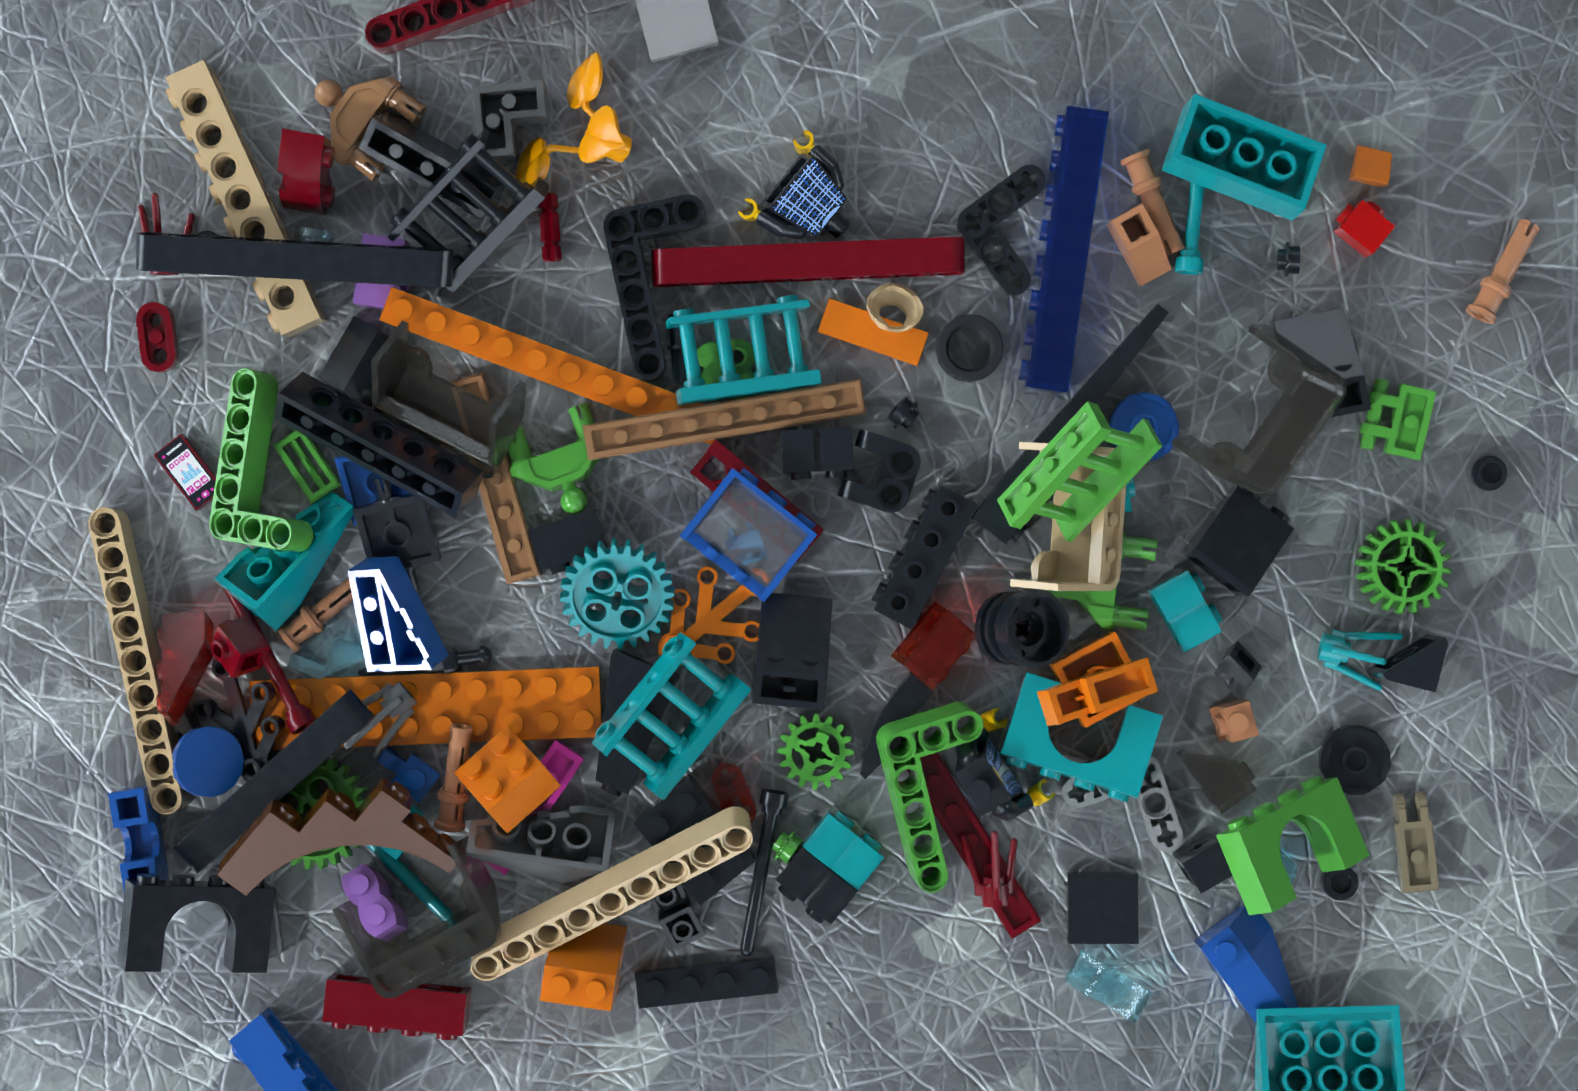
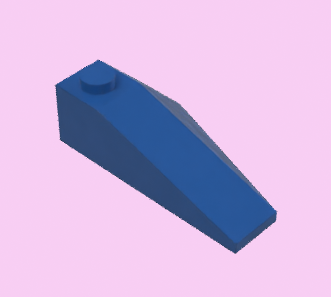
M1242 904L1194 940L1255 1023L1256 1009L1299 1008L1273 929L1262 914L1249 915L1245 904Z

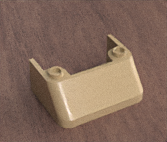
M1019 442V449L1039 450L1041 452L1048 443ZM1097 446L1091 454L1106 458L1115 448ZM1079 466L1069 478L1084 482L1094 469ZM1126 485L1072 542L1066 541L1056 520L1052 519L1050 551H1041L1033 560L1031 565L1032 579H1011L1010 586L1053 591H1112L1115 589L1121 574ZM1056 490L1053 504L1061 506L1072 494Z

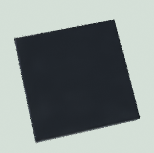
M1067 872V943L1139 944L1138 873Z

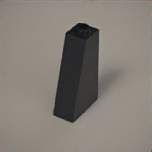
M618 648L613 650L610 659L603 723L612 718L654 664ZM673 673L668 681L676 687L680 675ZM658 692L645 709L661 721L669 700ZM636 720L623 737L644 754H647L655 734ZM615 748L612 749L608 756L599 750L596 781L602 783L601 789L619 797L622 792L629 794L640 768Z

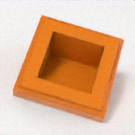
M1357 145L1349 180L1384 188L1388 185L1390 178L1392 153Z

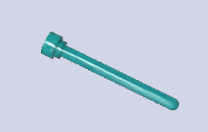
M1190 182L1185 248L1180 251V256L1176 257L1175 273L1202 275L1204 259L1201 258L1198 245L1204 187Z
M366 845L465 943L463 945L467 950L465 954L471 959V944L481 934L478 931L474 933L399 858L397 860L379 846Z

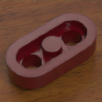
M146 303L138 310L136 315L141 361L147 369L158 373H165L172 370L179 359L174 315L167 306L161 303ZM159 314L162 317V323L160 326L154 327L152 318ZM164 349L167 353L166 359L159 362L156 354L159 350Z

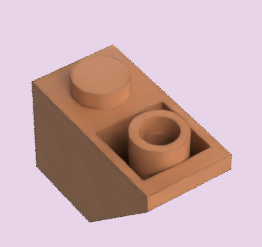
M1143 203L1112 219L1106 225L1140 287L1171 270L1160 234Z

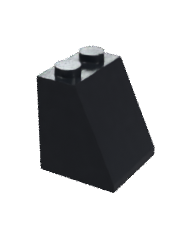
M1244 485L1242 488L1232 486L1181 552L1232 593L1244 597H1249L1294 530L1287 523L1290 518L1274 506L1269 510L1259 502L1262 498L1261 495L1247 485Z

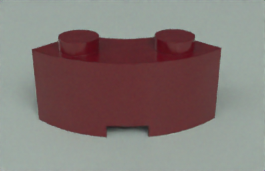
M282 128L278 172H282L283 177L278 190L281 204L285 209L326 216L327 208H332L335 199V187L331 186L332 180L329 168L332 167L334 162L335 148L331 146L332 141L327 137Z

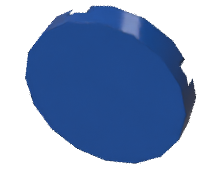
M1142 392L1129 395L1116 405L1110 414L1108 424L1111 428L1130 433L1143 418L1147 419L1163 445L1149 461L1157 460L1169 453L1177 441L1179 422L1171 404L1157 394Z
M205 726L190 730L179 739L172 754L174 778L182 789L196 796L214 797L224 794L235 786L242 774L244 757L241 745L232 734L222 728Z

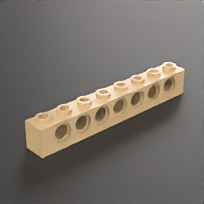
M202 60L165 77L170 87L165 90L166 95L173 108H179L184 118L183 121H180L181 128L189 141L194 140L199 151L194 154L195 159L202 172L209 173L213 182L209 186V190L218 205L222 204L227 213L223 220L232 237L251 238L252 229L257 225H263L265 228L264 238L290 240L213 67L205 60ZM206 97L207 106L205 110L201 113H194V102L198 98ZM220 129L222 133L221 140L216 145L210 146L207 141L209 133L212 130ZM229 161H235V173L231 177L224 178L222 175L224 164ZM243 193H249L251 197L249 206L246 209L238 210L236 206L237 198ZM255 277L256 281L252 282L261 301L266 300L271 312L267 314V318L275 333L280 332L282 336L290 338L327 321L309 280ZM291 288L294 292V300L289 306L283 307L279 301L280 294L283 290Z

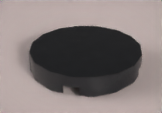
M1345 725L1332 731L1323 741L1319 751V768L1324 779L1337 777L1343 792L1348 795H1364L1371 792V790L1384 782L1391 767L1390 751L1387 744H1385L1376 731L1361 725Z

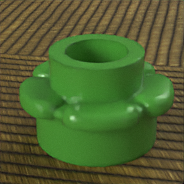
M792 831L789 835L783 832L772 847L777 852L774 857L776 861L779 858L788 864L803 842L802 839L795 835L796 831Z

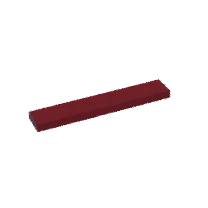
M938 753L920 757L934 815L969 869L960 841L961 834L967 836L981 881L984 882V876L992 875L991 838ZM999 853L1000 874L1006 876L1007 864ZM1014 876V893L1009 894L1010 905L992 907L1011 939L1042 921Z

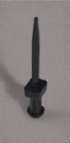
M480 645L477 650L458 652L455 648H446L449 655L431 670L367 672V667L358 671V675H408L444 670V673L458 671L460 666L482 663V666L489 664L492 659V652L484 645Z

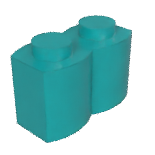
M1183 569L1147 589L1180 651L1186 652L1222 632L1218 625L1223 621L1221 615L1213 603L1207 605L1201 593L1206 590L1196 573L1190 575L1188 570Z
M828 810L803 841L802 845L848 884L859 890L883 860L884 855L879 851L883 845L867 832L863 837L852 829L855 823L841 811L834 815Z

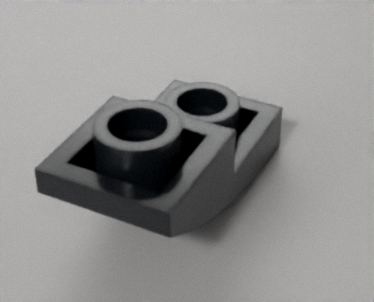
M682 884L650 899L658 915L659 923L674 951L706 935Z

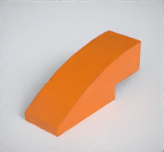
M1148 657L1037 691V695L1047 726L1060 725L1088 714L1099 713L1158 692V688Z

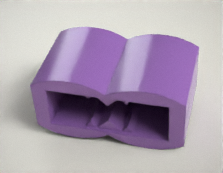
M361 864L342 876L343 890L347 898L354 905L358 906L360 922L370 935L384 941H389L408 929L406 913L402 906L392 899L390 884L380 871Z

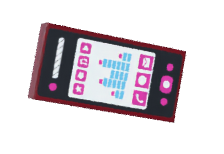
M180 434L154 454V457L196 511L201 510L213 500L216 475L184 434Z

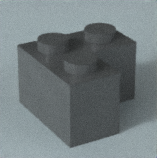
M534 80L472 87L476 136L484 128L490 132L482 148L499 163L519 161L516 126L550 122L548 91L544 81Z

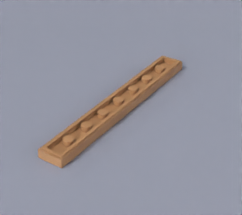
M861 379L587 424L582 425L587 458L588 460L862 415L866 414Z

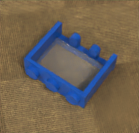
M732 468L683 530L680 537L692 544L708 559L716 563L736 581L765 602L817 536L812 531L816 524L801 512H798L794 517L785 510L784 507L788 502L773 490H770L766 495L757 488L756 485L760 480L745 468H742L739 473Z

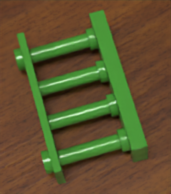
M1087 401L997 501L1010 527L1021 529L1034 514L1055 519L1066 541L1072 542L1163 445L1147 419L1143 418L1130 433L1111 428L1098 404ZM1102 441L1118 445L1106 458L1091 454ZM1079 466L1094 469L1084 482L1069 478ZM1056 490L1072 494L1061 506L1046 502Z

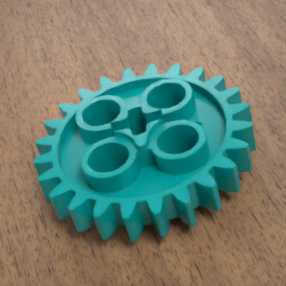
M613 538L610 548H606L600 540L598 541L596 552L586 546L584 549L585 559L575 555L573 558L575 567L567 566L565 575L568 578H562L560 588L564 589V591L560 593V602L566 603L563 605V615H571L569 626L572 627L580 624L578 636L582 637L588 632L591 633V644L602 638L604 639V648L606 649L611 641H616L619 650H622L625 640H629L633 647H637V637L639 636L649 642V630L660 633L661 624L659 621L668 623L669 613L667 611L674 608V600L670 598L675 596V587L669 586L672 583V574H663L666 571V562L655 564L657 559L655 551L645 556L644 544H641L636 550L631 549L630 539L625 542L624 547H619L616 538ZM599 571H607L612 576L608 579H601L595 574ZM634 578H642L647 583L642 586H636L630 581ZM615 592H621L620 597H615ZM591 603H600L605 608L602 610H593L588 605H590ZM626 610H635L639 613V615L636 617H628L625 614H623V612Z

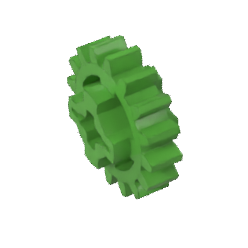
M818 712L814 713L813 721H808L803 714L800 716L801 725L797 726L790 722L788 727L792 733L790 735L781 734L780 739L787 743L786 746L779 747L777 753L786 755V758L780 762V767L789 766L791 770L788 772L787 778L791 779L796 775L799 776L800 787H803L806 781H811L813 790H817L818 782L823 781L827 788L831 787V777L835 776L839 780L843 779L840 771L841 767L847 769L851 767V763L845 760V756L854 754V749L845 747V744L852 740L851 735L842 736L840 733L844 725L840 723L836 727L832 726L833 716L831 715L823 722L820 721ZM819 728L816 735L803 738L798 736L807 729ZM830 733L839 744V754L829 747L827 741ZM816 742L821 743V750L827 756L818 755L815 760L811 759L810 751L806 747H814ZM792 748L802 755L804 762L801 769L793 759ZM824 764L833 766L825 773L813 774L816 767Z

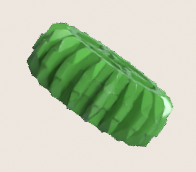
M1404 519L1401 528L1397 520H1390L1388 524L1389 531L1383 525L1376 526L1379 538L1373 534H1367L1365 539L1371 544L1370 548L1367 546L1358 547V551L1366 555L1365 560L1356 559L1354 562L1356 566H1364V572L1355 574L1356 579H1367L1368 581L1360 588L1361 592L1367 593L1374 590L1369 601L1376 604L1383 598L1381 609L1389 611L1394 604L1396 614H1403L1405 607H1407L1410 613H1417L1418 603L1423 608H1429L1431 604L1428 595L1439 600L1442 595L1436 587L1447 588L1449 582L1441 579L1442 574L1452 573V568L1443 567V561L1450 560L1452 556L1449 553L1440 554L1439 550L1446 546V542L1440 540L1433 543L1437 536V531L1431 529L1424 534L1425 523L1418 522L1413 528L1411 519ZM1400 538L1399 545L1395 547L1392 557L1378 559L1381 551L1388 543ZM1412 540L1424 549L1429 563L1420 562L1416 558L1415 547L1411 546ZM1406 562L1409 563V566H1417L1418 569H1409V571L1402 572L1398 571L1396 567H1389L1388 564ZM1377 570H1383L1390 574L1392 586L1395 587V594L1385 588L1378 576ZM1419 574H1428L1423 585L1415 592L1407 595V588H1411L1414 577Z

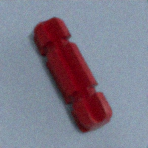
M547 193L545 199L538 205L540 210H542V213H539L541 242L544 243V246L541 247L542 259L544 262H558L562 259L561 247L558 245V242L561 241L559 213L556 212V209H558V197L555 193Z

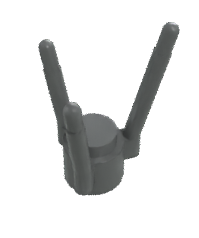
M398 682L394 686L388 683L380 691L361 700L368 706L384 698L380 702L383 709L344 743V748L349 749L388 715L393 719L399 715L372 753V758L377 759L405 720L415 712L412 707L418 702L402 683Z

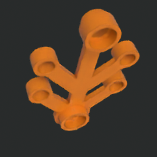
M710 566L701 568L697 573V581L700 585L696 623L684 632L685 608L691 603V595L685 589H676L675 594L678 592L684 593L687 597V602L683 606H679L674 602L670 632L660 639L658 654L661 656L665 644L680 632L694 642L703 634L743 637L749 642L757 641V636L750 638L745 633V628L748 625L753 624L758 628L759 623L757 621L751 620L746 623L721 621L751 595H756L744 585H741L711 610L713 587L718 581V573ZM761 568L750 569L754 574L761 576L767 584L771 580L765 570ZM705 570H710L714 574V580L710 584H706L701 580V574ZM721 643L717 647L696 644L690 652L696 658L714 659L721 664H728L735 657V649L729 643ZM721 647H728L731 650V657L729 659L722 660L718 656V650Z

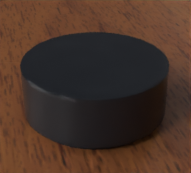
M1351 868L1323 872L1321 875V887L1329 897L1335 900H1346L1355 894L1358 888V878Z

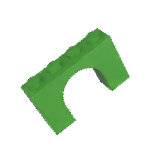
M1321 775L1310 777L1301 782L1302 788L1299 790L1294 788L1278 794L1277 802H1267L1253 808L1254 815L1250 817L1241 816L1227 823L1229 828L1216 835L1249 915L1273 913L1297 898L1280 854L1281 835L1284 827L1290 820L1299 825L1305 832L1322 873L1346 870L1370 856L1337 777L1323 780Z

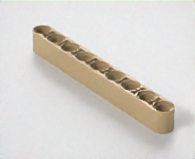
M101 507L94 510L90 515L88 525L148 794L153 809L163 815L172 814L187 806L190 800V793L182 789L173 775L172 754L179 739L131 525L127 514L123 510ZM107 514H111L115 519V527L111 532H107L103 527V519ZM115 548H118L123 554V561L118 567L113 565L110 560V555ZM123 582L127 583L131 589V595L127 601L122 600L118 594V588ZM129 617H134L139 624V629L135 635H131L126 629V621ZM137 651H141L146 657V665L142 670L137 668L133 662V657ZM145 685L150 686L154 692V699L150 704L146 703L141 697V690ZM152 719L158 721L162 727L161 735L158 738L152 736L149 732V723ZM159 754L165 755L169 760L170 766L166 772L161 771L156 764ZM167 788L176 792L177 802L175 806L169 805L164 799V792Z
M740 807L726 808L479 935L471 944L472 974L482 981L496 979L746 851L753 842L748 812ZM735 828H740V830L738 831H730Z

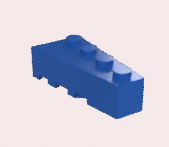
M269 1007L229 1040L233 1046L232 1052L235 1057L243 1064H246L264 1091H339Z

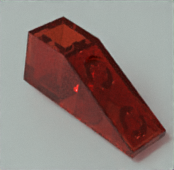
M205 610L163 614L162 628H158L157 631L158 644L162 649V660L157 662V674L159 680L162 681L161 693L157 694L156 703L159 714H162L171 726L177 725L213 658L210 646L214 637V623Z

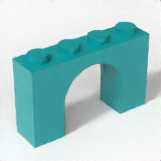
M1027 672L1000 754L1007 757L1005 763L1026 770L1027 764L1041 768L1040 775L1060 781L1061 775L1075 779L1074 786L1094 792L1095 786L1109 790L1108 797L1128 803L1129 797L1138 798L1163 715L1128 705L1115 745L1110 753L1101 760L1092 763L1073 762L1062 756L1052 744L1049 736V727L1047 726L1037 695V691L1061 683Z

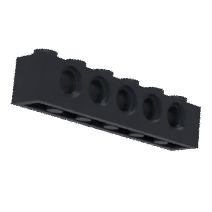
M302 371L279 393L274 419L445 513L457 518L477 496L484 470Z

